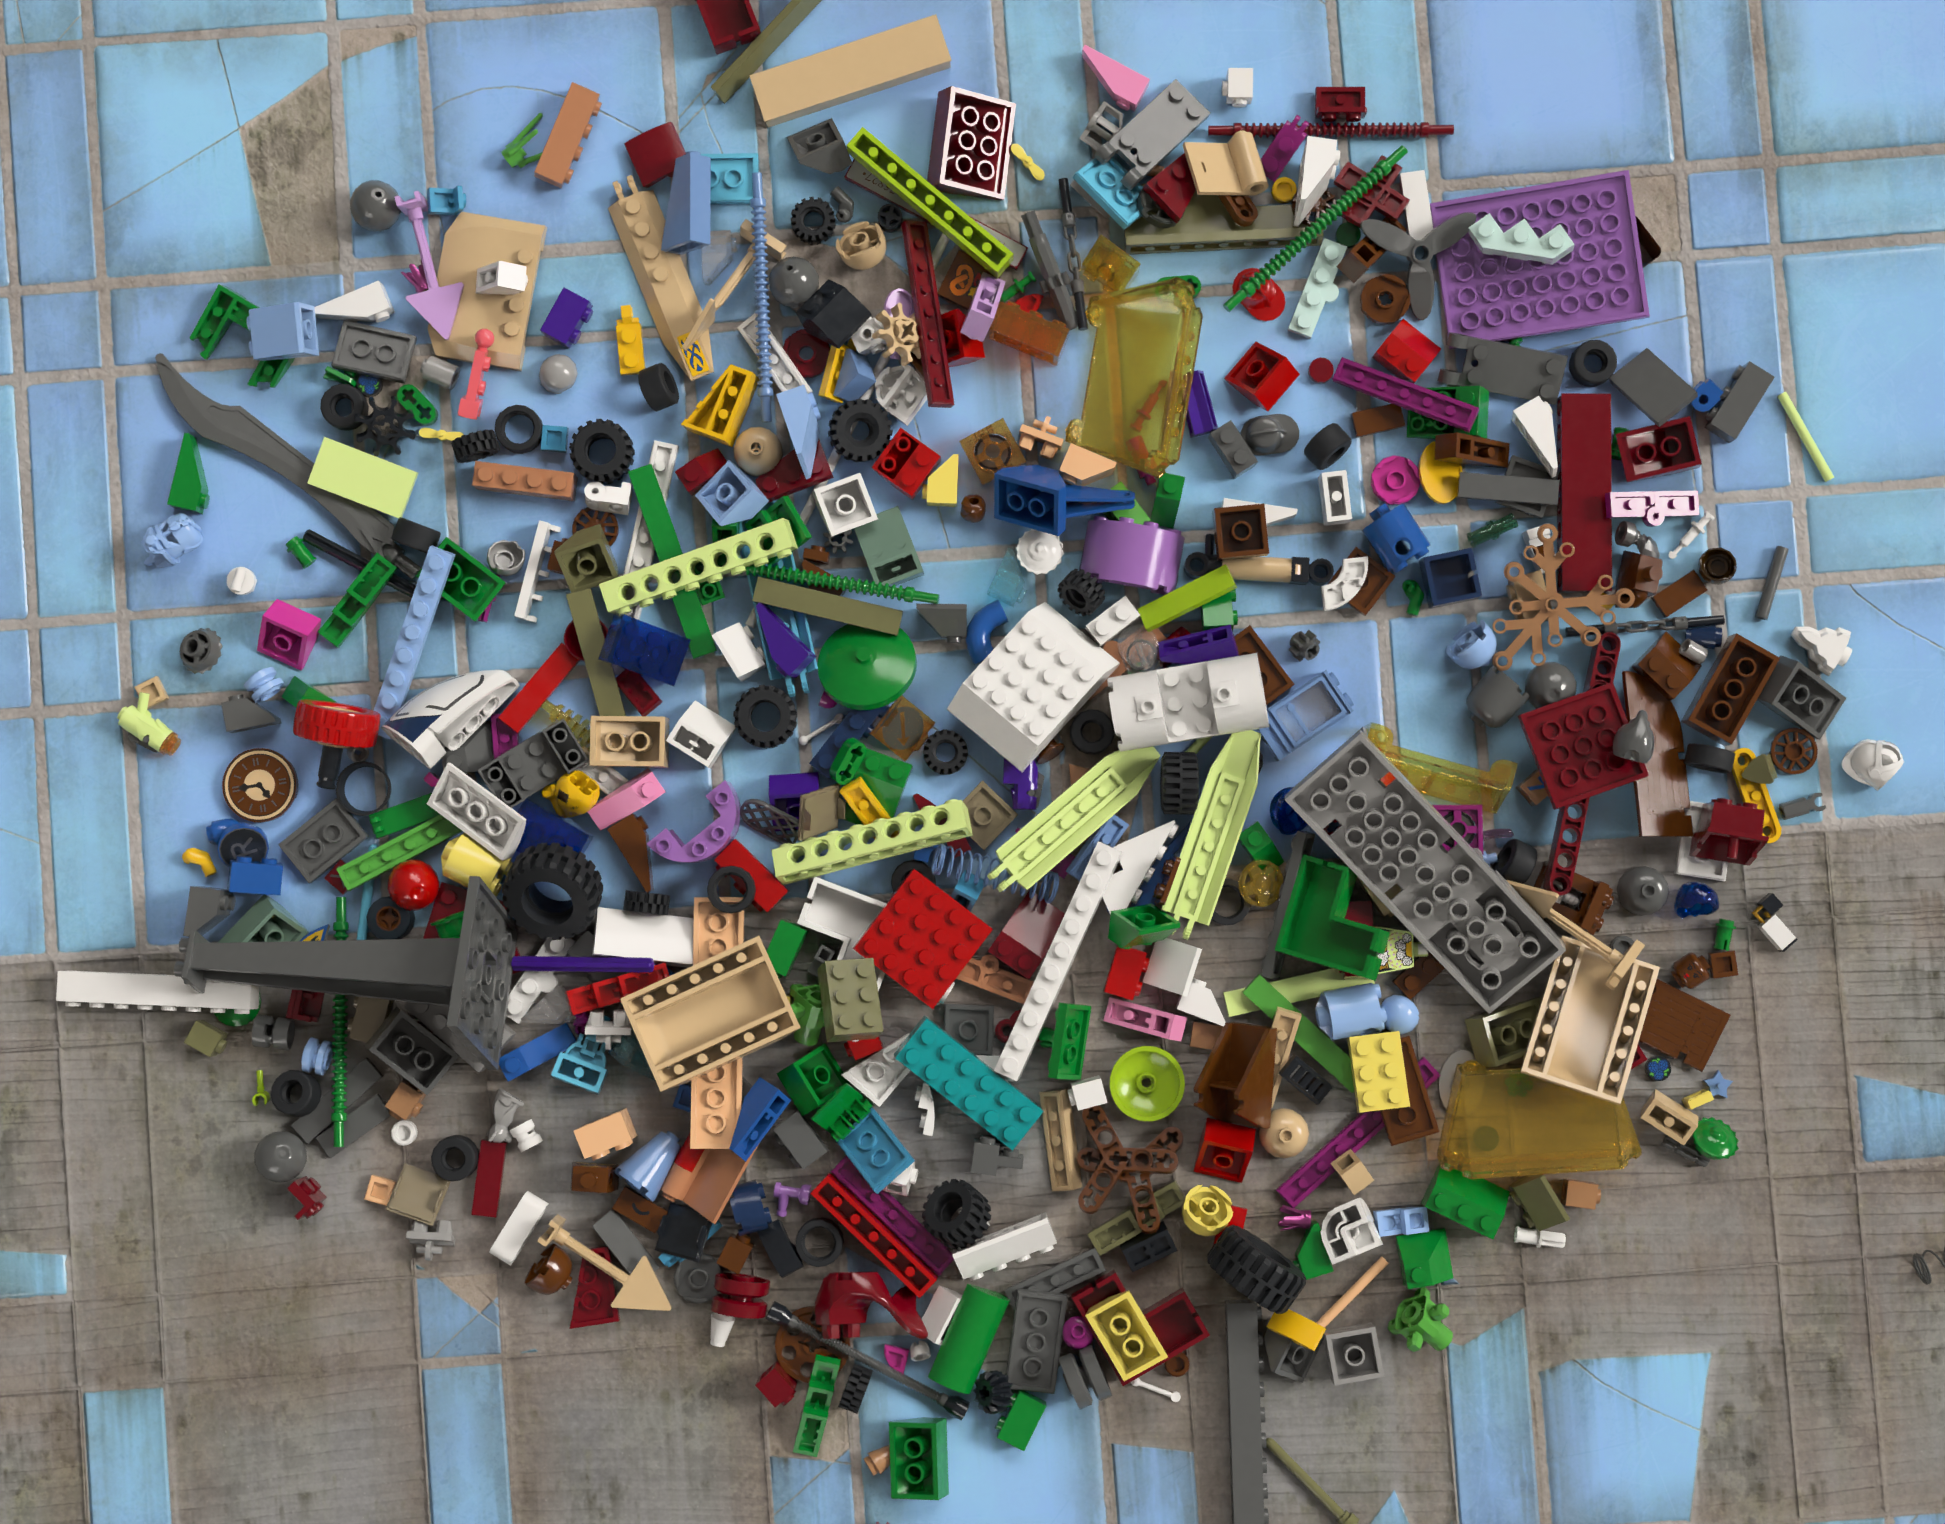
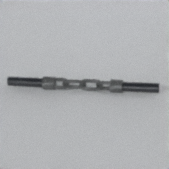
M1061 178L1058 182L1063 211L1061 215L1064 237L1068 240L1070 252L1067 254L1068 268L1073 273L1074 279L1070 282L1071 291L1075 300L1078 330L1083 331L1088 329L1084 301V280L1079 278V272L1082 268L1080 254L1075 249L1074 241L1077 238L1075 214L1072 213L1068 178ZM1073 228V234L1068 236L1067 229ZM1076 255L1078 268L1074 267L1072 269L1071 257L1074 258Z
M1724 615L1692 618L1681 616L1646 622L1640 620L1626 623L1614 622L1611 625L1588 626L1596 627L1601 634L1612 632L1617 635V633L1622 632L1637 633L1659 629L1686 630L1689 627L1724 625L1725 618ZM1666 622H1672V626L1665 627ZM1642 624L1641 629H1631V625ZM1651 624H1659V626L1649 627ZM1566 627V637L1580 636L1572 627ZM1589 632L1587 635H1595V633Z

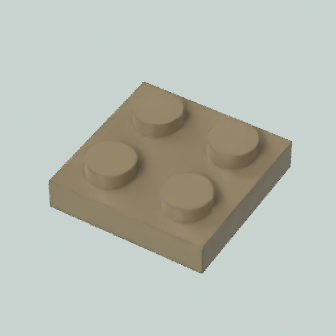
M983 780L963 800L968 808L973 836L969 837L983 850L1018 816Z

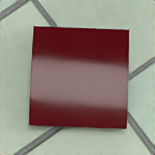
M672 122L652 128L624 143L640 181L645 188L651 187L667 176L673 177L676 158L686 155Z

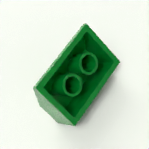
M1441 1158L1420 1204L1488 1238L1494 1239L1504 1218L1510 1191Z
M922 1417L890 1421L891 1498L940 1500L949 1494L947 1419Z

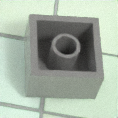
M1372 1322L1325 1330L1323 1339L1330 1378L1334 1385L1384 1377L1376 1327Z

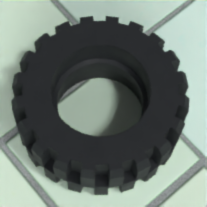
M541 843L537 844L536 847L530 846L526 848L524 852L516 857L502 887V900L504 906L507 907L508 915L510 918L514 917V922L517 926L524 927L527 933L531 935L533 933L537 934L542 939H547V937H551L552 940H561L562 937L568 939L574 937L575 934L582 933L591 924L603 893L602 878L599 871H595L596 866L591 860L587 861L585 859L586 855L579 851L577 853L573 850V847L568 845L562 847L560 843H551V845ZM549 882L558 885L568 893L571 900L557 901L543 895L534 883Z
M1231 1225L1226 1227L1207 1254V1262L1210 1264V1267L1225 1279L1227 1283L1252 1301L1276 1314L1287 1312L1306 1285L1304 1273L1288 1258L1256 1235L1239 1226Z

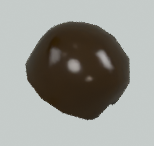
M1721 547L1710 548L1699 558V574L1710 584L1720 585L1728 582L1737 570V563L1733 554Z

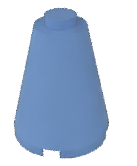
M661 1131L621 1163L613 1172L620 1179H626L627 1184L644 1198L654 1202L681 1147L678 1144L680 1139L670 1131H667L666 1134Z

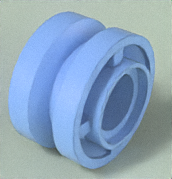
M274 667L264 668L256 672L245 682L244 687L247 692H254L251 698L255 703L268 700L276 695L285 683L281 678H274L277 674Z
M311 1037L302 1053V1071L310 1073L315 1069V1074L323 1076L332 1060V1042L324 1040L322 1044H319V1039Z

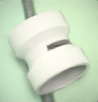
M532 1119L510 1130L512 1137L518 1141V1148L521 1153L543 1141L540 1134L535 1132V1125Z

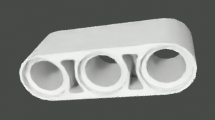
M527 1191L489 1253L511 1266L546 1211L549 1203Z

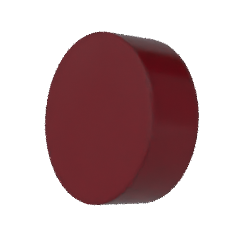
M1326 358L1313 360L1308 368L1311 380L1320 384L1330 380L1334 372L1332 363Z

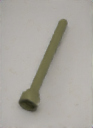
M1266 1439V1447L1337 1518L1336 1521L1339 1524H1357L1359 1522V1519L1353 1512L1343 1511L1274 1439Z

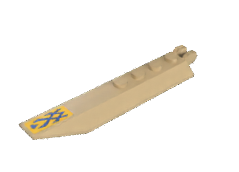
M632 175L627 176V183L633 195L624 197L620 183L618 181L613 182L612 184L619 200L611 205L608 210L662 343L688 378L693 381L714 372L709 328L686 351L682 349L684 342L702 313V308L680 255L661 251L666 220L654 191L639 192Z

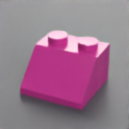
M276 599L262 616L257 651L302 671L319 636L318 631L320 630L321 618Z

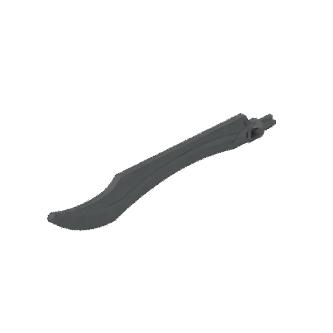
M159 353L156 355L155 359L164 389L179 414L203 438L243 453L281 474L326 508L367 550L374 555L379 553L412 580L416 577L421 567L405 556V550L391 539L395 529L392 523L368 506L308 484L307 482L314 466L312 461L241 406L222 405L203 395L175 370L164 354Z

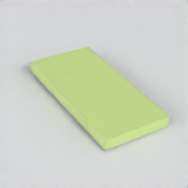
M324 437L307 483L399 518L403 517L418 472Z

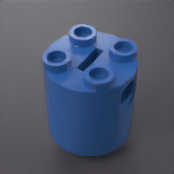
M1385 503L1369 513L1374 522L1365 527L1362 532L1388 572L1394 570L1395 573H1398L1408 566L1407 560L1414 556L1418 560L1429 553L1427 547L1431 544L1404 503L1392 510ZM1401 541H1406L1410 545V550L1405 555H1400L1396 551V546Z

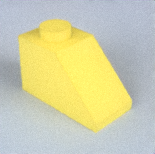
M953 454L928 477V484H923L922 499H927V506L957 507L959 454Z

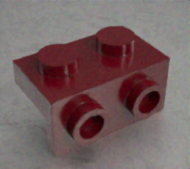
M1365 87L1315 88V119H1321L1323 122H1333L1336 119L1358 122L1365 118L1367 114Z
M305 1176L295 1180L287 1188L304 1205L294 1216L297 1220L315 1216L324 1207L322 1202L327 1197L320 1190V1184L312 1177L308 1178Z

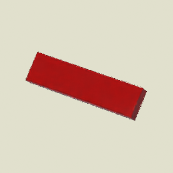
M561 642L498 719L515 733L519 734L580 660L573 657L568 652L565 644Z

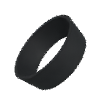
M359 761L347 766L340 773L336 782V796L341 806L348 812L359 816L376 813L387 804L391 795V783L387 774L378 765L367 761ZM362 767H372L379 770L385 776L388 785L387 796L379 808L372 811H360L354 808L345 796L347 778L352 772Z

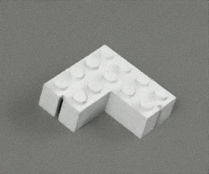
M814 877L807 898L813 899L811 904L804 903L797 924L844 941L837 960L863 959L864 957L856 952L853 947L886 903L824 879ZM875 966L879 993L886 974Z

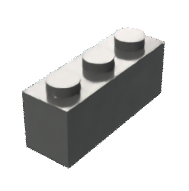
M1750 361L1736 368L1731 376L1734 379L1730 387L1726 386L1722 390L1724 393L1720 396L1721 402L1717 408H1711L1705 418L1708 422L1704 428L1728 443H1731L1738 437L1775 378Z

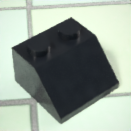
M829 279L796 312L806 333L838 349L871 316L870 311L844 286Z

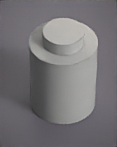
M430 356L429 359H424L420 372L423 373V379L452 390L458 380L460 367Z

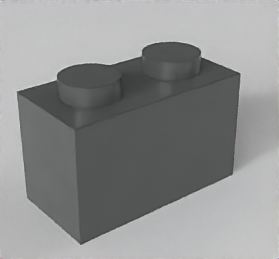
M1231 420L1210 433L1209 441L1234 479L1257 464V459Z
M799 1110L773 1129L776 1132L773 1136L781 1147L786 1146L791 1152L788 1157L796 1167L801 1166L803 1170L829 1150Z

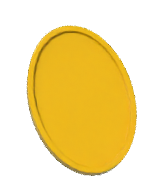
M1435 441L1426 446L1420 456L1419 478L1423 490L1432 501L1438 504H1447L1457 496L1459 473L1462 472V465L1434 460Z

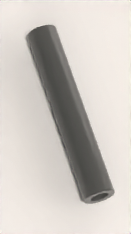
M1776 546L1755 615L1758 619H1768L1788 554V548Z

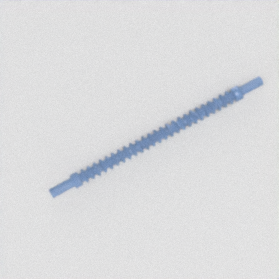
M755 172L752 173L753 198L750 199V205L753 208L751 214L754 215L751 218L754 225L751 227L755 230L752 232V235L755 236V239L752 240L755 243V246L752 247L755 250L753 257L756 258L753 261V264H756V267L753 268V271H756V275L753 277L756 278L754 285L757 286V289H754V292L757 293V296L754 297L757 303L754 306L758 308L755 311L758 314V317L755 318L758 321V324L755 325L758 328V332L755 334L759 336L756 339V342H759V346H756V349H759V353L756 355L759 357L757 363L760 364V367L757 368L760 371V374L757 375L760 381L757 384L760 385L758 397H761L762 422H771L773 388H770V385L773 382L770 381L772 374L769 371L772 370V367H769V363H772V360H769V356L772 354L769 353L771 346L768 345V342L771 341L768 338V335L771 334L768 328L771 326L767 323L770 320L767 317V314L770 313L767 310V307L770 306L767 303V299L770 297L766 295L769 292V289L766 288V285L769 284L766 281V278L769 277L766 274L768 268L765 267V264L768 263L765 260V257L768 256L765 250L768 247L764 245L767 242V239H764V236L767 235V232L764 231V228L767 227L764 221L767 219L763 217V214H766V211L763 210L766 207V199L763 198L762 173Z

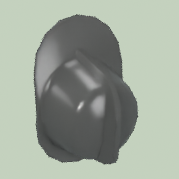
M1285 414L1264 415L1247 421L1241 430V436L1254 455L1276 454L1289 451L1296 445L1299 439V428L1297 423Z

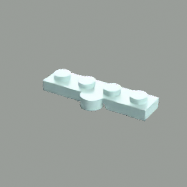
M1326 238L1323 239L1288 331L1311 339L1324 304L1333 303L1339 295V289L1333 281L1338 271L1336 266L1342 261L1347 246Z

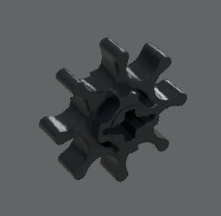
M391 396L390 404L385 408L378 407L375 404V399L370 397L369 405L373 408V412L368 416H363L359 413L354 415L356 422H363L367 425L366 431L356 435L357 442L361 443L368 438L373 439L376 442L373 448L374 456H379L380 448L385 444L393 446L395 453L400 455L401 448L397 444V440L402 436L415 439L414 430H407L403 427L404 421L414 417L413 411L409 409L405 413H397L394 410L397 404L396 396ZM385 422L389 423V426H386L385 430L381 429V426H384Z

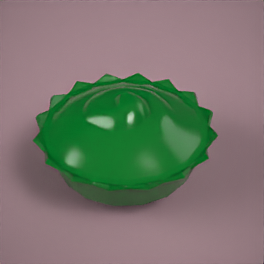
M1703 1117L1701 1121H1698V1127L1694 1131L1693 1137L1695 1147L1702 1155L1713 1160L1729 1159L1730 1156L1735 1155V1151L1739 1149L1737 1146L1739 1140L1736 1138V1132L1731 1130L1730 1125L1724 1124L1722 1120H1716L1713 1117L1709 1119Z

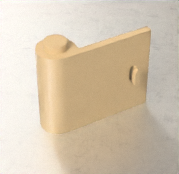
M1238 131L1228 143L1184 142L1182 145L1198 195L1252 196L1261 194L1269 186L1253 134L1250 132Z

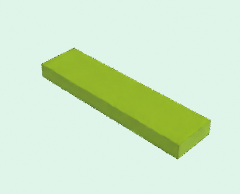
M1225 564L1137 610L1145 629L1150 632L1236 589L1237 586L1228 566Z

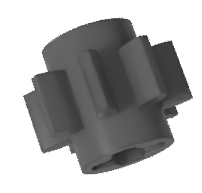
M848 530L839 534L840 536L844 535L841 544H838L837 541L832 542L835 538L834 536L831 537L830 533H823V536L829 539L824 546H832L833 554H836L837 549H842L846 553V545H853V541L847 537L852 534V531Z
M1310 630L1306 634L1302 631L1295 633L1290 639L1291 647L1289 651L1293 653L1292 656L1300 662L1303 658L1308 661L1315 658L1320 649V641L1316 638L1317 636Z

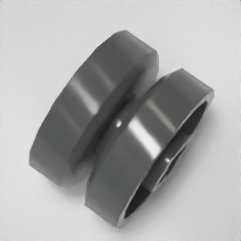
M1092 1345L1079 1350L1081 1366L1078 1365L1075 1356L1071 1353L1059 1358L1071 1396H1074L1080 1410L1092 1405L1089 1388L1093 1389L1097 1399L1100 1401L1113 1396Z

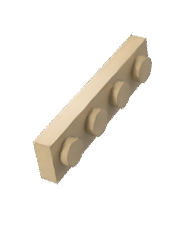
M1278 1006L1271 1027L1277 1028L1272 1108L1282 1076L1278 1073L1288 1061L1302 1017L1301 1013Z

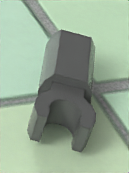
M1813 793L1807 800L1802 797L1779 804L1782 819L1787 820L1809 814L1810 810L1816 812L1825 810L1826 805L1819 807L1815 805V799L1823 796L1822 793Z

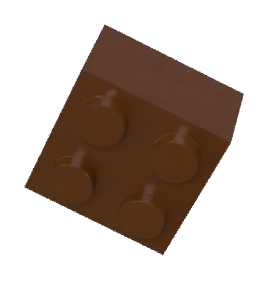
M1264 503L1213 509L1217 561L1260 557L1269 554Z

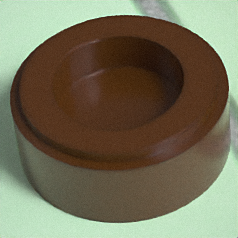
M1181 1352L1164 1362V1366L1170 1375L1180 1377L1187 1373L1190 1363L1187 1355Z

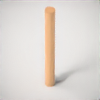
M1381 1256L1316 1323L1325 1328L1389 1263Z

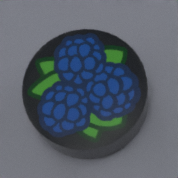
M361 374L357 379V388L363 395L374 397L382 391L383 381L380 378Z
M1653 1056L1645 1063V1073L1651 1080L1663 1081L1671 1073L1670 1062L1662 1056Z

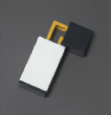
M1768 893L1757 903L1759 907L1752 914L1760 922L1757 927L1779 952H1785L1798 939L1774 914L1783 904L1773 893ZM1761 909L1766 917L1765 920L1757 914Z

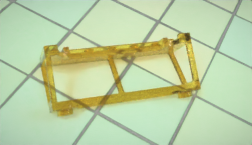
M1373 722L1364 726L1367 730V737L1421 794L1460 805H1482V811L1496 814L1512 788L1518 763L1503 759L1497 760L1487 772L1392 745L1393 734L1388 727Z

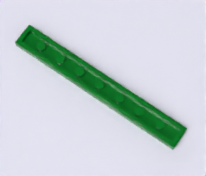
M652 464L628 471L659 562L683 554ZM678 570L671 577L674 584L681 578ZM683 589L677 591V596L673 597L672 600L693 659L717 651L696 590L686 592Z

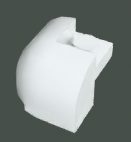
M1357 1198L1328 1212L1323 1220L1320 1232L1332 1265L1383 1245L1373 1222L1375 1220L1362 1198Z

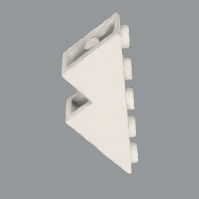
M1175 820L1113 847L1123 852L1119 859L1123 870L1112 875L1103 895L1110 914L1114 910L1129 908L1132 902L1137 903L1143 892L1139 888L1144 880L1149 882L1155 871L1152 865L1156 859L1161 860L1167 850V847L1164 846L1168 837L1173 839L1180 827L1176 824Z

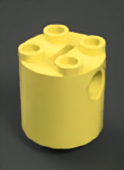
M465 832L450 840L441 855L443 876L467 888L469 876H480L495 897L498 896L502 888L500 882L503 876H507L513 864L511 862L512 858L502 861Z

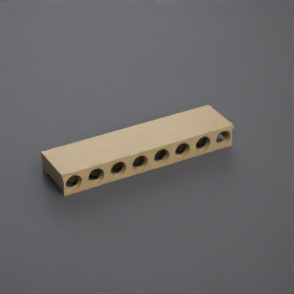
M935 14L749 76L764 121L769 128L951 68V57L937 15Z

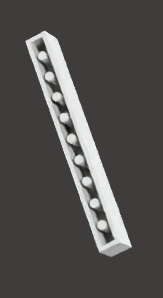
M1098 841L994 1071L1015 1081L1020 1079L1119 862L1122 851Z

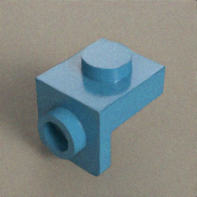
M456 186L454 189L428 188V214L457 216L466 207V194L463 193L462 186Z

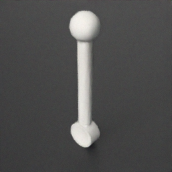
M839 713L832 721L807 736H801L799 743L806 745L810 739L836 723L840 724L845 718L844 715Z
M1140 1378L1131 1381L1134 1387L1141 1386L1170 1397L1173 1402H1178L1181 1398L1177 1391H1166L1142 1382Z

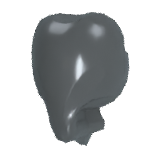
M1640 710L1636 718L1618 729L1613 740L1612 748L1614 755L1640 763H1647L1651 759L1655 739L1646 711Z

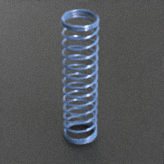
M940 843L933 857L932 873L935 875L941 874L945 854L949 848H951L952 857L947 868V878L951 875L954 856L958 850L961 852V860L956 871V880L960 878L963 859L967 853H970V863L966 871L965 882L969 881L973 860L979 855L980 863L974 878L975 885L979 882L982 863L986 857H988L989 866L984 877V887L988 885L989 878L987 875L991 872L993 862L997 860L998 865L1001 863L998 857L992 861L989 855L982 858L980 853H976L972 857L970 850L963 854L962 849L958 848L954 852L952 846L946 848L945 844ZM1007 871L1003 880L1008 878L1010 875ZM1051 871L1044 875L1038 896L1039 901L1044 897L1046 903L1050 904L1053 902L1059 886L1058 873ZM1000 874L993 880V890L998 885ZM1054 879L1053 890L1049 898L1051 884ZM1015 881L1011 886V894H1014L1018 883ZM1037 882L1030 888V899L1035 894ZM1022 886L1020 889L1021 897L1025 894L1026 889H1023Z

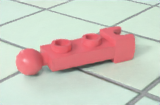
M480 329L475 334L478 348L474 355L467 394L461 398L458 409V416L477 420V417H480L483 399H479V395H484L486 381H483L484 371L488 372L491 364V357H488L489 350L487 349L493 345L494 335L488 329Z

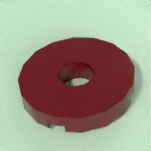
M805 329L796 331L785 340L783 349L803 378H814L825 371L830 352L828 343L806 333ZM805 347L811 348L814 352L813 357L809 360H804L800 357V351Z

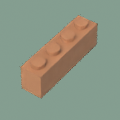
M574 82L571 83L535 169L534 177L561 189L564 182L569 184L574 172L570 167L573 160L578 162L583 148L580 147L583 138L588 139L593 126L589 124L592 115L597 117L602 103L599 102L600 94Z
M475 461L472 486L477 490L575 501L578 477L572 472Z

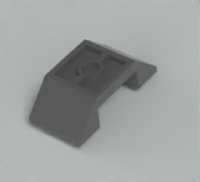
M563 718L496 757L477 771L489 791L506 805L513 808L527 797L559 779L562 775L569 774L589 762V759Z

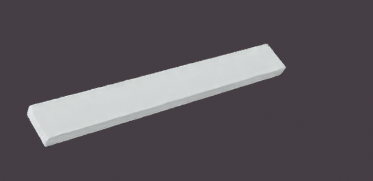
M654 440L649 464H652L666 504L679 446ZM640 505L623 575L651 566L655 555V548ZM633 587L628 588L626 591V597L630 600L635 595ZM638 605L631 608L632 612L622 616L614 614L610 632L636 638L642 608Z

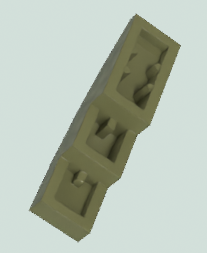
M1176 1180L1153 1192L1160 1220L1170 1212L1181 1207L1185 1199V1195ZM1150 1195L1139 1200L1138 1203H1147L1150 1199ZM1133 1205L1090 1231L1087 1235L1101 1256L1142 1231L1138 1226ZM1153 1206L1144 1210L1138 1209L1139 1213L1144 1211L1145 1221L1142 1224H1147L1148 1227L1156 1221V1219H1151L1149 1209H1154Z

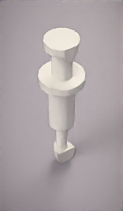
M1705 510L1704 516L1698 523L1692 521L1691 529L1679 540L1680 545L1673 552H1669V558H1676V554L1683 547H1687L1699 533L1704 534L1706 531L1703 527L1710 520L1713 521L1715 519L1714 516Z

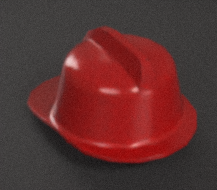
M1248 268L1238 273L1233 282V293L1236 294L1240 290V285L1245 281L1249 282V277H1254L1255 272L1259 273V269ZM1272 279L1265 280V285L1260 284V289H1255L1254 295L1246 297L1240 302L1258 320H1274L1284 310L1286 303L1284 293Z

